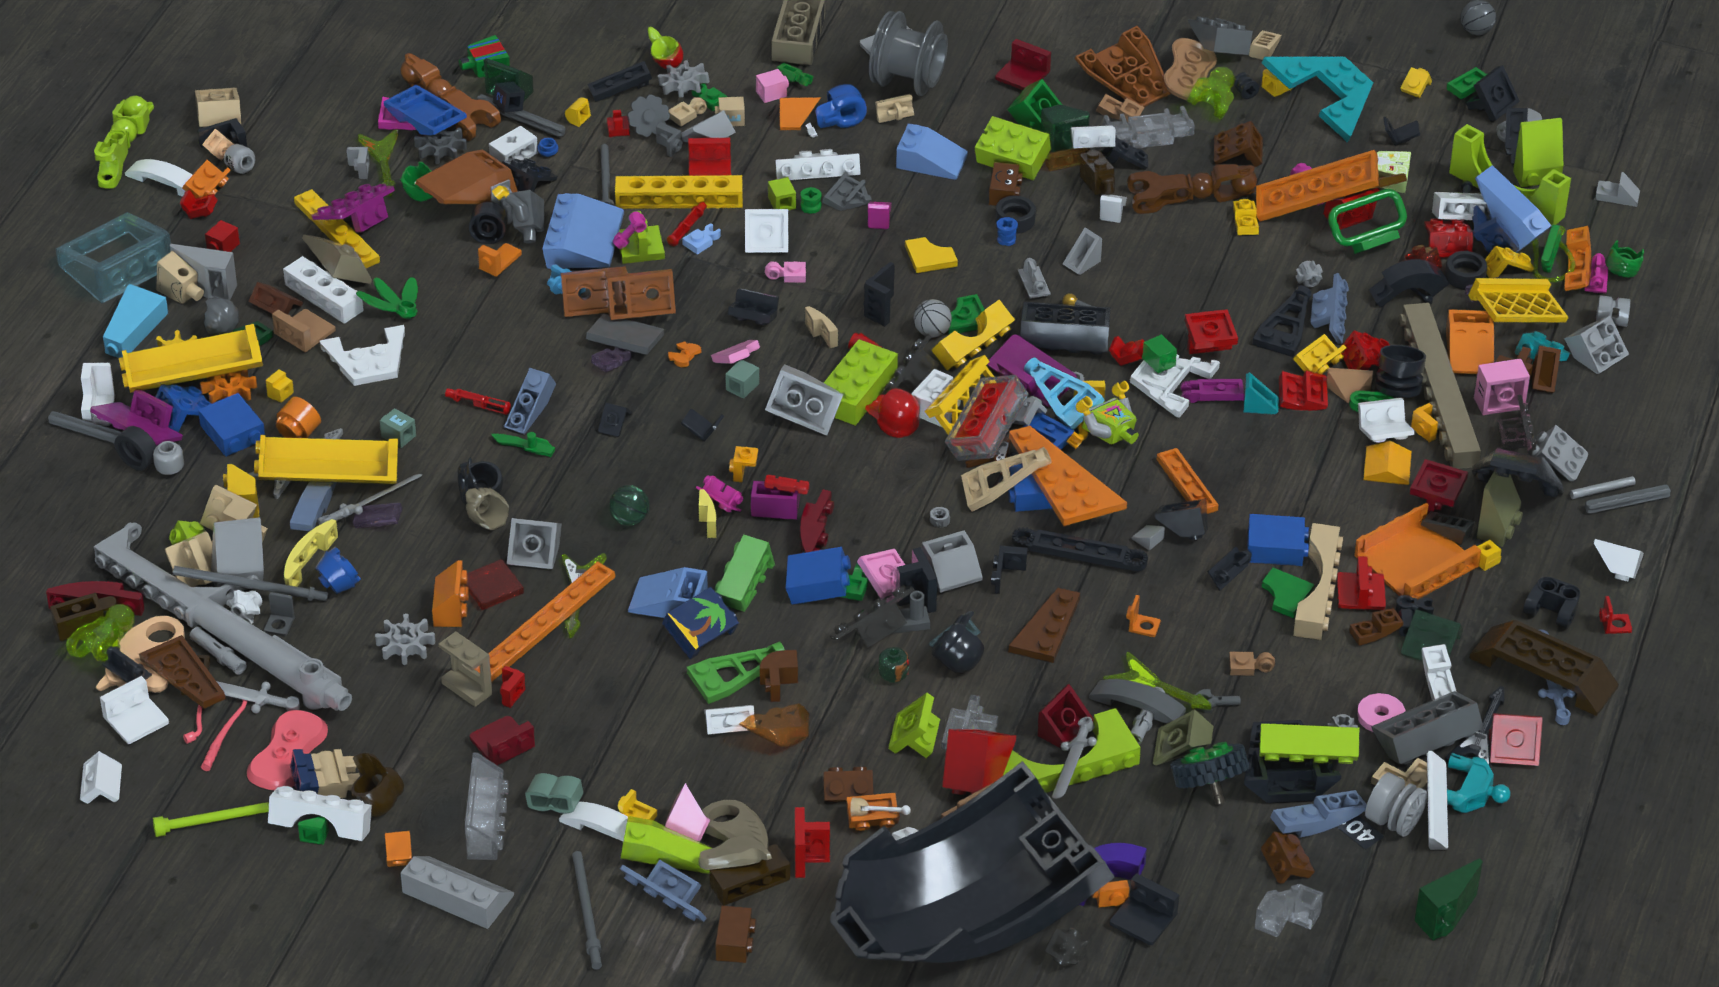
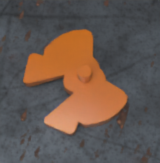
M681 342L676 344L677 349L681 350V353L668 352L669 360H674L678 367H688L689 361L694 358V355L702 352L701 347L697 344Z

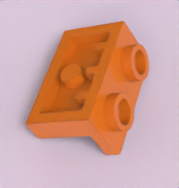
M206 160L183 185L182 189L185 191L191 190L195 198L211 194L216 195L218 192L216 188L218 186L222 188L229 180L227 175L231 170L227 167L222 172L210 161Z

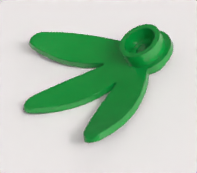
M377 277L373 279L377 292L385 301L362 291L356 292V295L369 305L381 310L396 312L404 319H410L417 315L415 302L418 286L416 279L413 277L407 280L402 291L401 300L384 281Z

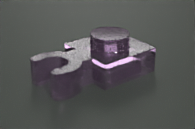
M618 347L611 351L607 348L592 355L591 363L601 370L608 372L621 366L623 361L630 360L631 351L623 352V349Z

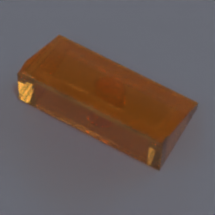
M1072 148L1049 153L1045 164L1049 171L1080 165V154L1090 151V148Z

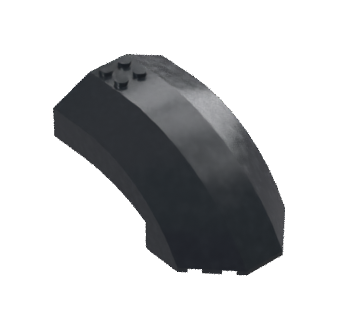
M1022 761L966 804L933 824L899 840H895L884 826L846 854L843 860L844 870L842 879H839L835 896L837 900L836 906L831 914L830 922L857 958L934 963L963 961L997 952L1038 933L1073 910L1115 877L1102 857L1092 845L1089 846Z

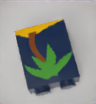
M709 587L669 611L662 624L689 659H692L698 655L702 646L725 632H728L729 635L733 634L739 622L735 613L729 610L723 603L720 594L715 592L712 587Z

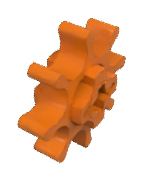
M248 369L207 377L208 382H200L201 393H209L211 404L236 393H239L246 400H251L250 388H257L256 376L248 377Z

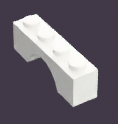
M289 786L277 787L270 795L268 823L292 827L301 816L317 814L325 817L333 824L338 837L363 841L370 832L372 805L364 804L361 800L340 799L336 795L324 796L318 795L314 791L303 792L293 790Z

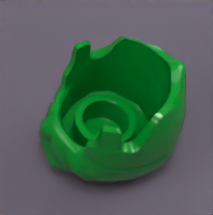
M418 162V166L406 167L400 180L407 195L413 200L421 202L429 200L433 196L424 192L421 187L416 185V180L432 170L423 162Z
M1616 240L1606 259L1608 270L1619 277L1631 278L1636 276L1643 262L1644 249L1637 254L1630 247H1618V240Z

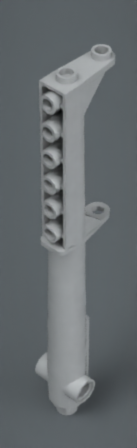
M135 522L128 523L123 529L94 546L95 562L100 568H104L113 574L115 578L121 579L131 588L144 594L146 598L158 603L163 609H167L179 619H183L191 628L200 625L301 693L303 704L306 708L316 710L322 707H331L336 711H343L349 707L352 695L348 693V689L342 686L341 677L324 667L319 659L310 658L276 635H268L223 607L227 600L234 597V591L237 590L235 585L191 587L130 550L131 543L141 534L142 527Z

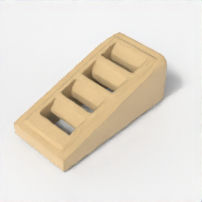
M1262 30L1251 43L1249 56L1261 60L1264 57H1271L1281 39V35Z

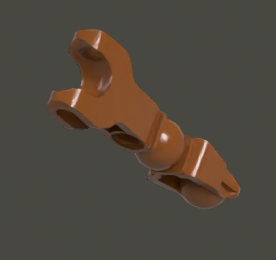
M411 53L405 54V61L402 63L400 71L403 79L411 87L418 85L466 113L467 118L456 123V129L462 128V138L467 141L475 138L476 124H485L491 128L500 124V112L490 102L470 98L461 90L456 89L455 86L452 87L447 80L441 79L439 69L435 65Z

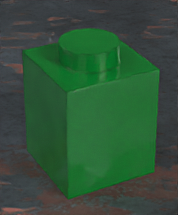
M1162 334L1144 342L1142 359L1157 373L1176 366L1177 349Z

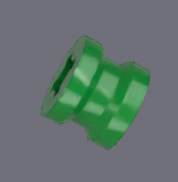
M809 187L801 191L800 198L802 201L800 207L803 212L813 214L821 210L822 203L820 200L822 194L819 189Z

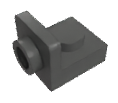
M660 122L656 126V142L667 147L668 157H672L682 148L681 130Z

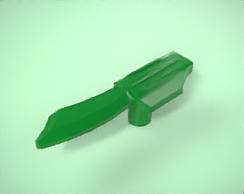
M534 432L527 434V440L506 434L491 435L501 445L520 447L525 451L551 457L555 452V447L548 440L536 437Z

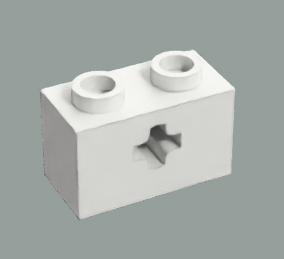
M519 126L489 143V154L501 163L502 161H510L512 158L519 160L529 159L538 154L537 137L522 126Z

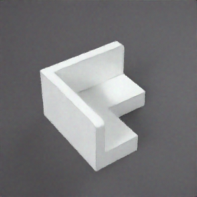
M83 363L81 374L83 389L82 419L102 426H110V422L99 420L96 418V415L90 412L92 406L114 403L115 401L110 363Z
M934 369L912 392V395L920 405L919 418L942 427L935 416L929 418L924 411L953 380L952 376ZM959 399L957 400L958 407L961 404ZM947 412L944 417L951 423L952 413Z

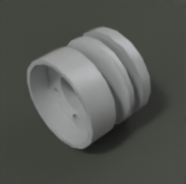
M1388 772L1381 777L1374 787L1367 802L1365 816L1379 825H1384L1388 822L1389 830L1396 831L1402 837L1407 836L1416 826L1425 809L1428 793L1422 788H1417L1414 784H1408L1405 787L1404 779Z

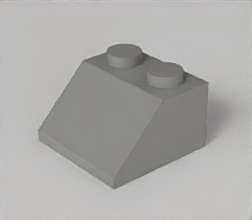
M512 518L507 564L553 569L559 549L562 524Z

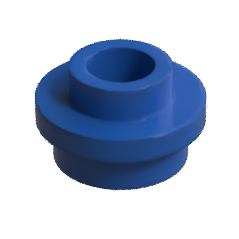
M544 138L538 144V152L543 156L550 157L558 152V144L552 138Z

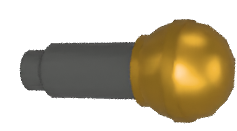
M1066 294L1062 300L1063 304L1091 306L1078 300L1074 294Z

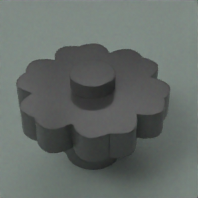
M651 94L645 98L638 96L631 102L630 107L632 110L627 113L628 124L635 127L637 134L649 137L651 133L656 135V126L660 122L666 124L665 121L670 118L668 106L662 104L660 97Z

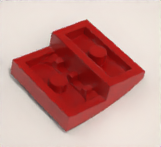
M1282 371L1279 376L1280 407L1308 411L1327 409V376L1310 371H1305L1303 376Z

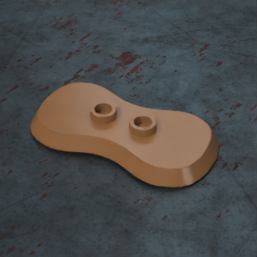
M1188 38L1177 39L1172 44L1174 63L1164 75L1166 88L1170 93L1181 99L1196 102L1205 98L1209 93L1207 75L1216 65L1217 57L1213 51L1204 49L1201 43Z

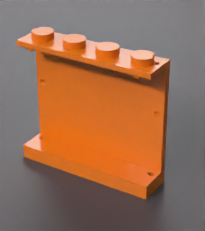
M1427 503L1413 508L1410 512L1396 517L1393 521L1379 526L1376 530L1366 535L1360 536L1356 540L1354 555L1357 559L1358 556H1366L1368 558V566H1372V572L1384 574V583L1399 596L1408 595L1412 598H1417V600L1479 567L1481 549L1476 545L1463 550L1454 541L1422 526L1421 523L1428 513L1429 505Z

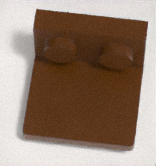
M1252 121L1239 124L1214 136L1215 164L1243 153L1246 159L1250 160L1255 167L1262 164L1263 137Z

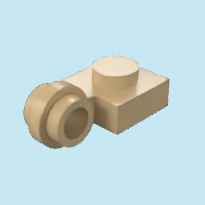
M693 98L689 105L685 102L679 103L669 109L670 119L680 126L685 125L696 118L697 114H703L706 111L707 105L705 100Z

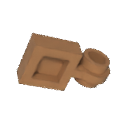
M1230 652V675L1254 676L1255 669H1259L1262 672H1270L1275 666V658L1268 652L1259 654L1257 659H1254L1253 652Z

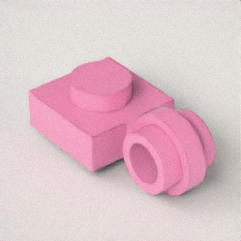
M769 262L765 267V275L771 280L784 277V283H806V262H784V268L777 262Z

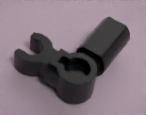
M1401 595L1397 598L1395 611L1403 620V626L1399 628L1401 636L1412 637L1414 635V615H1417V613L1424 616H1433V598L1425 597L1417 600V598H1412L1408 595Z

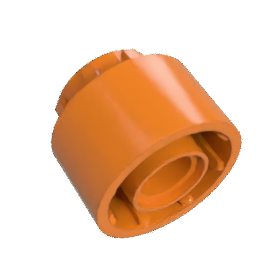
M292 397L277 413L276 428L284 438H308L321 424V418L316 409L307 401L299 397Z

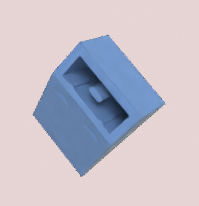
M684 567L640 577L628 612L665 618L669 611L708 589L707 571Z

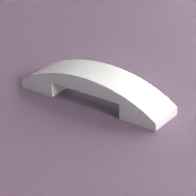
M152 159L138 160L125 172V176L141 182L150 178L177 188L178 195L182 197L185 193L182 187L192 176L189 172L175 165Z
M1445 644L1422 648L1423 665L1432 700L1456 691L1450 672L1451 662Z
M578 802L574 812L563 813L559 818V822L581 830L584 826H587L621 841H624L628 816L618 811L588 802Z

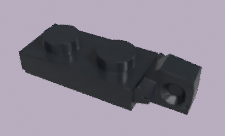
M1507 108L1505 149L1506 155H1511L1512 166L1515 163L1520 123L1528 122V108Z

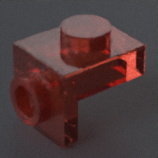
M1417 245L1412 248L1411 252L1405 255L1406 260L1421 259L1435 264L1439 269L1442 267L1437 247Z

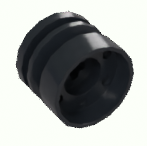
M1389 345L1381 348L1378 361L1380 369L1377 371L1375 382L1376 389L1384 394L1395 397H1414L1419 395L1423 381L1421 373L1425 369V353L1417 348L1405 345Z

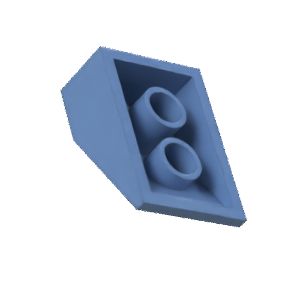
M908 124L897 147L896 168L957 180L967 158L968 151L929 127Z

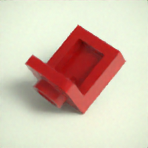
M187 190L180 201V205L189 218L193 219L210 215L218 200L214 194L195 198L191 190Z

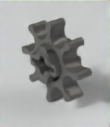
M446 128L435 135L414 137L415 147L419 148V158L423 159L428 155H434L435 164H439L440 158L444 156H450L452 159L457 158L458 149H467L466 139H462V128H457L454 131H447Z

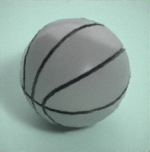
M935 299L925 300L920 303L915 309L913 317L916 329L922 335L931 338L945 334L950 328L952 321L949 307L942 301Z

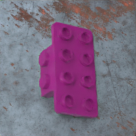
M370 184L361 185L357 191L346 193L344 198L331 201V205L318 208V212L312 214V219H344L351 215L355 232H362L388 218L383 197L394 192V186H386V184L371 186Z
M1012 335L989 359L988 367L999 374L1005 381L1013 382L1020 391L1037 397L1042 401L1043 405L1050 408L1051 406L1037 386L1034 377L1024 371L1026 363L1032 358H1037L1040 362L1077 378V375L1020 336ZM1051 376L1044 384L1051 391L1060 380ZM1066 387L1057 396L1058 400L1068 391L1069 387Z
M142 390L134 391L131 407L121 402L92 406L90 412L96 415V418L110 422L114 428L125 430L129 426H136L143 429L152 437L157 446L164 441H180L183 437L182 434L168 427L173 406Z

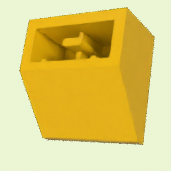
M227 464V474H223L224 488L227 487L226 490L257 504L253 518H259L255 478L235 465Z

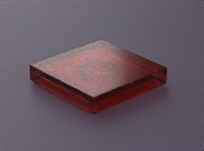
M502 559L467 573V584H464L465 587L469 588V593L482 610L524 593V587Z

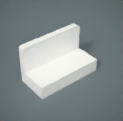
M753 705L704 709L707 734L756 730Z
M100 751L93 755L83 764L80 800L88 804L100 794L113 802L119 800L122 765Z

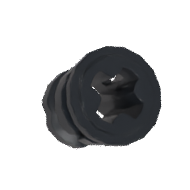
M1246 72L1239 73L1233 80V85L1244 99L1253 98L1259 91V84Z

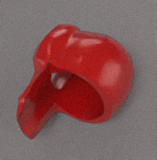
M893 388L886 395H879L875 401L865 407V410L877 419L880 429L892 437H906L918 429L920 405L912 394L903 389Z

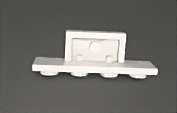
M832 149L820 150V153L812 154V151H800L799 155H794L792 159L776 160L777 179L786 177L789 180L842 176L844 173L848 176L860 175L859 153L838 155L836 152H832Z

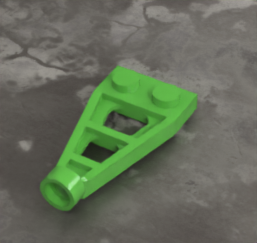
M777 642L767 648L709 658L688 666L687 674L706 702L710 704L732 695L759 677L760 663L763 658L772 652L785 649L781 642ZM751 660H756L759 663V666L750 671H746L741 664ZM725 667H734L739 675L729 682H724L717 670Z

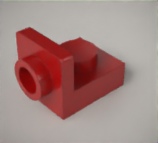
M1116 336L1111 343L1109 351L1118 364L1122 366L1142 359L1145 341L1141 339L1125 344L1119 336Z
M504 666L502 668L503 684L500 693L502 694V705L511 708L526 690L525 674L517 669Z

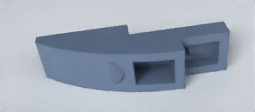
M1353 790L1316 796L1313 804L1273 810L1271 819L1283 834L1296 832L1299 838L1327 831L1365 812L1367 804L1357 791Z

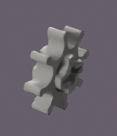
M687 60L678 68L667 65L668 74L658 75L659 86L663 87L664 95L672 91H678L679 97H684V93H687L689 90L700 93V84L710 82L708 72H705L703 63L695 67H689Z
M408 614L403 615L404 621L401 624H392L389 620H384V630L387 633L375 634L377 646L387 645L382 648L383 659L387 660L393 654L401 655L402 664L406 665L409 655L418 654L423 659L427 658L426 647L423 645L435 644V633H424L428 631L427 619H423L418 624L409 623Z

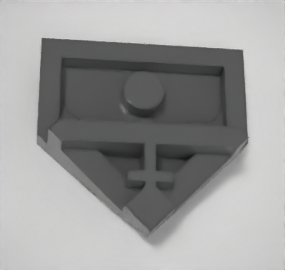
M844 173L824 196L822 203L842 211L868 204L872 199L865 188V180L859 182Z

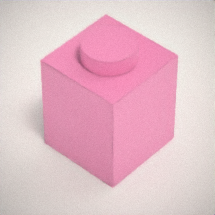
M779 69L756 75V92L764 103L787 97L789 82Z

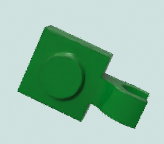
M858 563L855 565L853 574L849 575L850 585L846 586V596H841L842 598L863 600L868 586V578H865L866 575Z

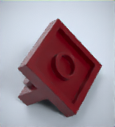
M1425 459L1410 487V494L1427 499L1426 503L1429 505L1427 515L1431 511H1441L1443 504L1453 507L1467 480L1468 472Z

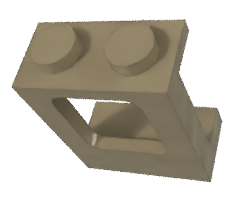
M456 631L440 642L439 648L451 655L452 670L441 677L442 684L476 707L492 695L489 654ZM479 665H480V673L475 670V668L478 667Z

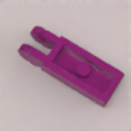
M1241 379L1187 380L1180 385L1183 392L1181 397L1188 399L1190 403H1195L1198 400H1244L1243 381Z

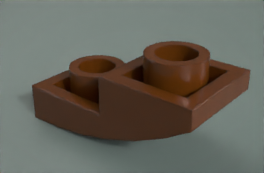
M1394 608L1373 612L1372 620L1350 624L1349 632L1358 645H1363L1381 639L1403 626V620Z

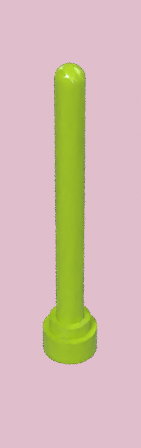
M269 803L254 804L171 820L163 818V816L153 818L155 836H166V833H169L171 829L269 812Z

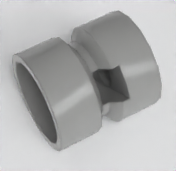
M1600 295L1596 321L1611 316L1615 326L1627 327L1630 299L1617 298L1615 301L1612 297ZM1613 308H1618L1617 315H1612Z

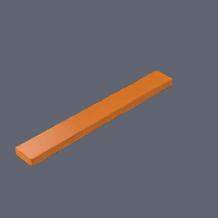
M596 562L489 652L491 682L502 674L504 666L510 667L612 581L615 578V571L600 562ZM480 665L475 668V670L478 671L479 673H480Z

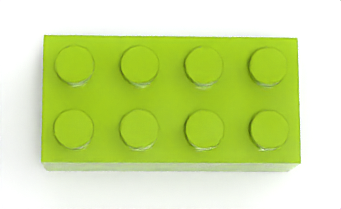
M860 339L854 344L824 382V384L843 394L834 418L855 426L867 412L865 410L866 405L875 401L897 374L898 353Z

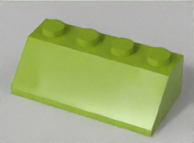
M1261 724L1259 756L1265 757L1267 761H1279V757L1289 758L1291 762H1303L1304 758L1314 759L1315 763H1328V759L1338 760L1340 764H1353V760L1357 761L1359 757V728Z

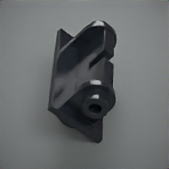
M1234 547L1207 571L1219 591L1248 566L1252 557L1248 550L1239 551L1237 547Z
M110 646L107 649L108 660L103 662L102 665L126 683L140 676L145 680L152 676L150 672L144 669L142 664H137L122 653L117 646Z

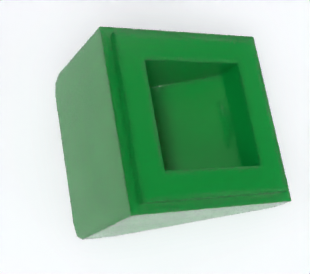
M320 816L300 821L298 823L300 841L324 845L329 831L327 819Z

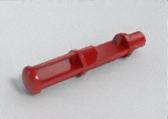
M704 202L694 206L688 216L678 224L676 230L667 237L669 245L677 246L679 240L685 233L690 231L691 226L696 220L703 216V212L707 208Z
M447 388L445 392V397L453 398L455 402H459L461 398L473 401L476 407L505 415L511 410V403L508 401L461 389L453 390ZM489 399L504 402L505 406L489 402ZM487 405L501 408L503 412L489 409Z

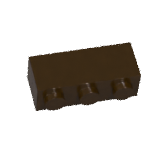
M777 844L768 847L772 859H762L759 863L710 870V887L723 906L790 880V863Z

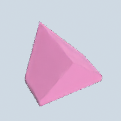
M685 783L667 816L665 827L696 841H701L710 819L703 814Z

